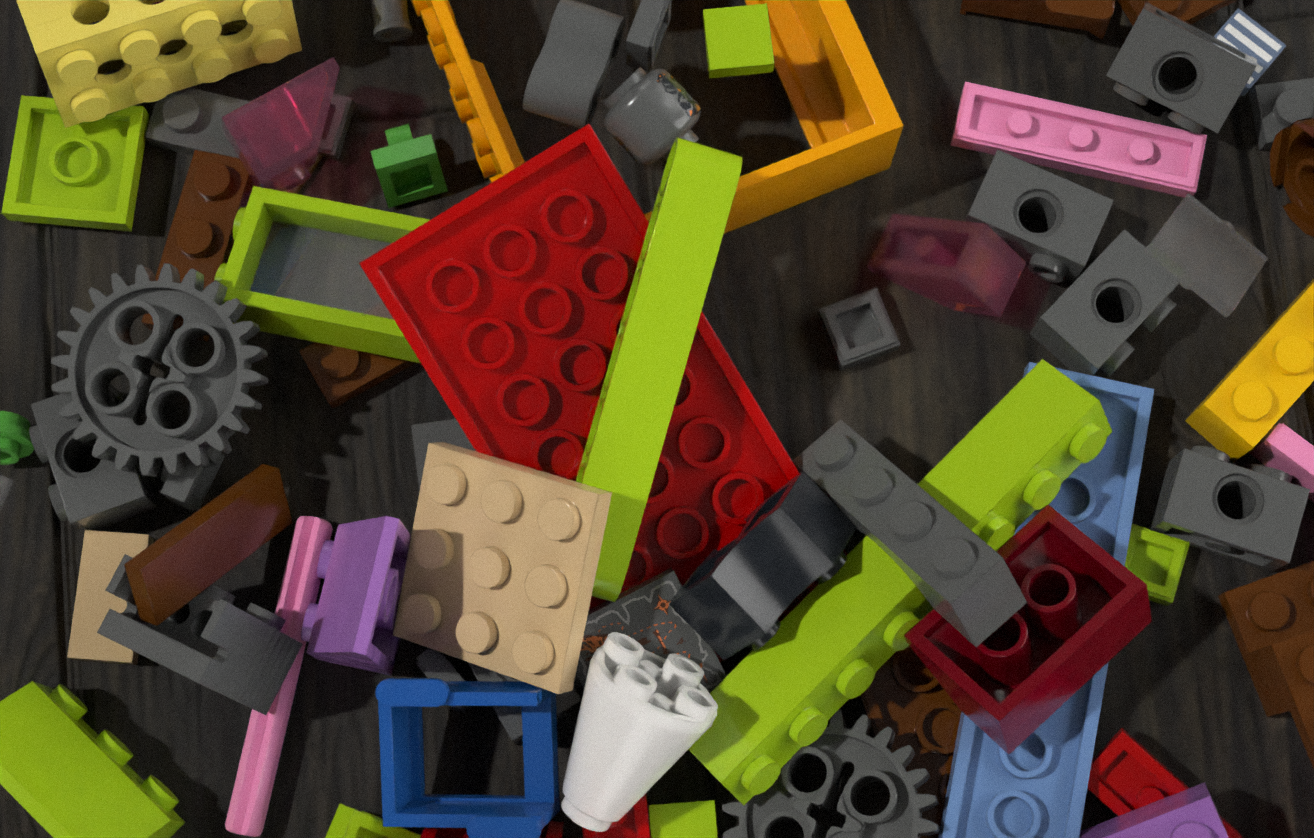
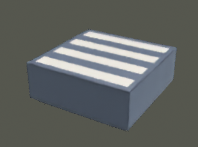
M1239 8L1214 36L1257 59L1256 68L1241 92L1243 97L1287 46Z

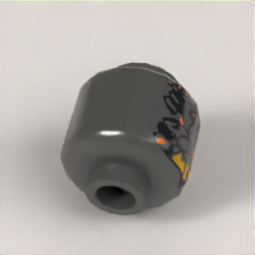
M639 67L603 102L609 109L604 119V127L640 165L653 164L661 157L667 161L671 147L677 137L696 142L699 139L691 128L699 120L701 114L700 107L671 74L664 69H655L647 74Z

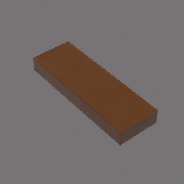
M261 464L124 564L141 621L158 626L292 523L279 468Z

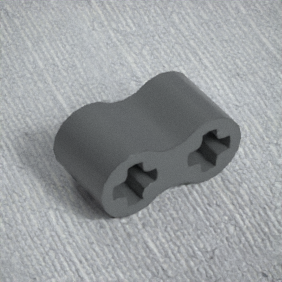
M560 0L552 17L544 46L531 71L524 94L523 110L577 129L591 124L604 84L621 46L626 18L576 0Z

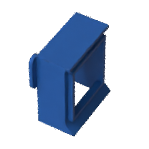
M388 678L377 685L375 694L378 700L383 827L467 828L469 838H539L541 836L542 829L560 811L556 693L525 682L443 681L438 678ZM522 706L525 796L425 794L422 707Z

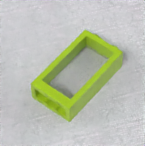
M253 186L247 206L241 207L238 210L234 220V244L228 262L222 263L219 266L214 281L216 280L227 287L226 296L222 304L237 298L247 306L243 314L236 321L237 323L252 321L258 324L260 331L421 363L359 263L430 219Z

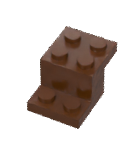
M1314 561L1226 591L1218 595V598L1267 717L1290 711L1314 769Z

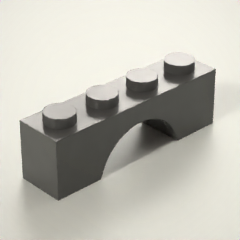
M840 419L792 460L799 473L803 471L857 527L853 535L857 538L861 533H864L882 548L912 580L934 610L975 647L979 646L1027 603L1002 556L843 420Z

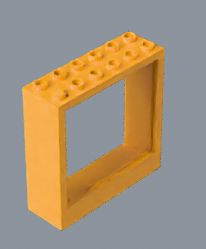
M411 0L416 14L422 16L428 32L427 39L440 70L444 69L450 86L449 92L461 123H466L473 141L471 145L484 178L495 175L489 178L490 183L525 162L483 63L470 58L448 0ZM744 0L746 5L767 3L774 68L811 149L740 176L724 234L890 168L903 129V123L846 0ZM652 211L644 214L648 222L650 221Z

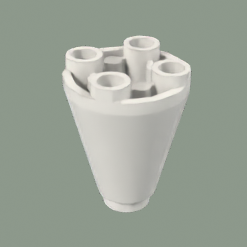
M618 632L608 634L603 646L596 649L590 660L563 783L565 797L561 802V808L568 818L588 830L597 832L608 830L611 823L619 821L711 727L717 716L718 704L708 690L700 683L704 676V671L697 663L675 653L669 654L667 659L645 650L640 643L625 634Z

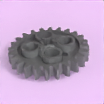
M164 263L158 281H156L151 269L144 265H137L135 284L133 285L125 277L115 272L111 274V284L114 293L107 295L93 287L88 290L90 298L95 305V308L90 313L80 308H71L70 313L81 325L78 331H58L57 337L72 347L70 355H59L51 358L52 364L68 370V378L56 382L51 387L52 391L71 395L73 399L59 411V415L70 420L82 418L83 421L72 435L75 440L87 442L98 437L91 454L95 458L106 460L117 451L115 458L116 469L130 472L139 460L142 475L156 477L163 460L169 474L182 476L184 474L186 456L197 467L206 468L209 466L206 448L211 445L218 451L229 454L232 449L225 433L232 429L248 434L250 428L239 417L242 409L261 410L263 406L258 400L248 395L250 386H260L268 383L267 377L251 370L252 363L268 356L267 351L258 346L247 345L246 342L260 331V327L252 321L237 323L236 321L243 314L247 306L237 298L222 304L226 296L227 287L215 280L203 290L204 275L191 268L180 283L178 268L171 264ZM149 313L154 323L153 332L148 340L142 344L134 345L130 337L131 325L139 316ZM182 316L184 320L183 325L174 333L173 322L176 317ZM211 335L215 345L212 358L203 366L194 367L189 356L192 344L201 336ZM154 362L171 367L170 374L166 379L150 374ZM125 374L130 383L129 395L123 403L112 407L107 398L108 386L114 378ZM186 395L191 405L190 417L183 426L172 429L167 421V409L170 403L177 397ZM146 408L147 420L145 424L139 426L137 417Z
M839 709L831 717L829 727H826L823 734L814 743L801 747L781 768L777 780L768 790L759 795H754L745 805L740 802L722 805V811L735 818H739V826L725 831L723 838H773L777 828L787 822H798L803 828L804 838H822L824 827L816 821V815L819 810L825 812L832 810L840 785V774L846 763L854 764V772L845 785L837 804V811L846 818L845 824L842 828L831 826L825 838H921V836L935 835L940 833V827L930 820L922 819V812L934 808L939 803L935 795L917 793L916 789L925 784L930 775L926 768L906 771L905 768L916 754L910 745L892 753L890 749L894 742L895 733L891 728L886 727L873 739L870 737L871 720L868 716L862 714L851 730L847 729L845 715ZM806 761H823L826 765L827 776L822 787L810 793L800 792L795 782L796 772L799 767ZM873 782L887 785L890 792V800L886 809L878 815H862L858 811L856 804L857 795L861 788Z

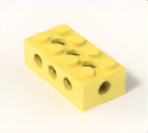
M16 0L65 128L82 122H94L102 119L107 114L144 102H155L166 97L168 94L202 83L216 82L229 74L263 63H274L287 55L302 51L292 0ZM163 1V2H161V3H159V4L151 5V4H153V3H155V2ZM101 21L99 23L89 25L90 23ZM229 32H238V33L233 34V35H228V36H225V35H224V34L229 33ZM179 50V52L175 54L164 55L170 51ZM118 69H119V71H117V72H115V73H113V74L104 75L105 73H107V72H109V71H111V70H118Z

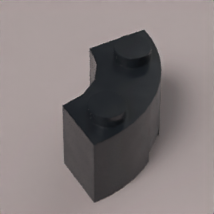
M803 471L752 511L744 519L747 523L738 537L720 550L714 549L691 574L669 603L723 660H726L746 646L755 651L765 645L779 630L781 622L778 620V617L793 600L812 582L816 581L818 584H822L828 581L847 561L848 557L843 550L857 527Z

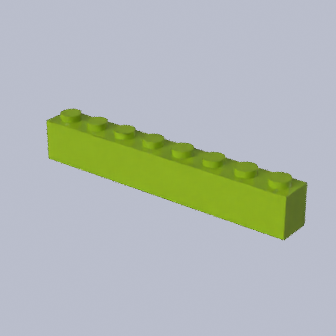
M1042 359L917 485L993 550L997 551L1014 536L1015 530L1035 510H1040L1053 501L1063 481L1081 463L1091 461L1100 453L1107 437L1112 433V429L1100 400ZM868 536L847 555V561L832 578L822 584H818L781 621L779 630L765 645L755 651H751L710 693L718 704L717 716L711 727L688 750L743 805L754 795H759L768 790L777 780L781 768L801 747L814 743L825 731L828 720L849 699L856 698L867 690L875 677V672L896 651L904 650L910 646L906 642L904 635L934 609L905 572Z

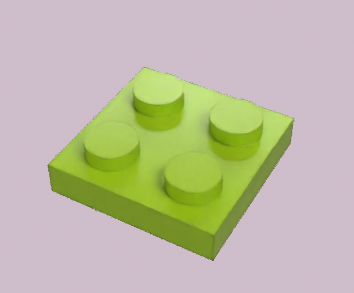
M21 95L2 214L9 221L132 232L146 141L145 134L149 122V113L145 107L133 105L107 114L100 120L82 122L65 128L54 98Z

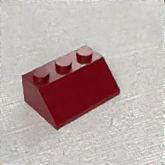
M1049 504L996 551L1005 560L1027 601L1023 607L977 647L969 642L934 609L904 635L906 642L959 709L1008 754L1013 752L1152 622L1147 584Z

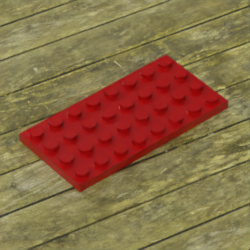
M590 124L577 130L359 263L475 451L576 481L649 225L648 220ZM702 311L620 593L669 568L674 570L681 586H683L691 574L714 549L720 550L738 537L747 523L744 519L752 511L799 474ZM844 549L843 552H844L845 555L847 556L848 553H847V551ZM816 581L812 582L778 617V620L781 622L818 583ZM591 596L589 609L607 600ZM715 652L719 662L723 661V659Z

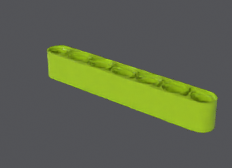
M679 137L674 140L665 165L576 478V482L612 492L592 591V597L616 602L625 580L742 168V157Z

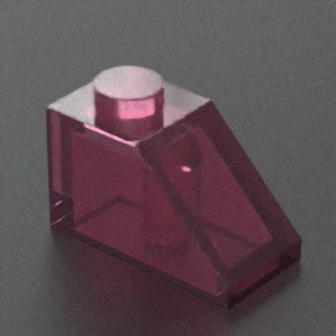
M334 57L222 117V130L255 186L268 189L274 187L278 191L288 192L311 177L308 168L315 165L340 70Z
M892 214L867 268L885 279L952 310L1001 317L1026 262L984 223Z

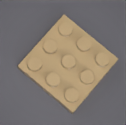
M446 442L428 443L393 636L556 694L572 691L612 492Z

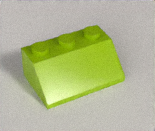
M32 681L0 701V784L53 838H171L185 823L173 810L179 803L177 797L153 775H150L144 781L127 764L133 757L132 752L107 729H104L98 735L81 718L88 711L87 707L62 684H58L52 689L49 686Z

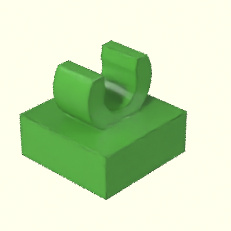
M409 123L385 130L389 146L372 150L371 155L388 208L448 191L431 134L413 139Z

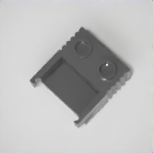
M125 554L105 591L125 600L127 607L122 613L109 609L97 633L213 691L266 715L303 645L280 632L286 620L253 603H250L246 612L232 605L236 598L234 595L217 586L210 585L158 626L141 621L124 566L133 557Z

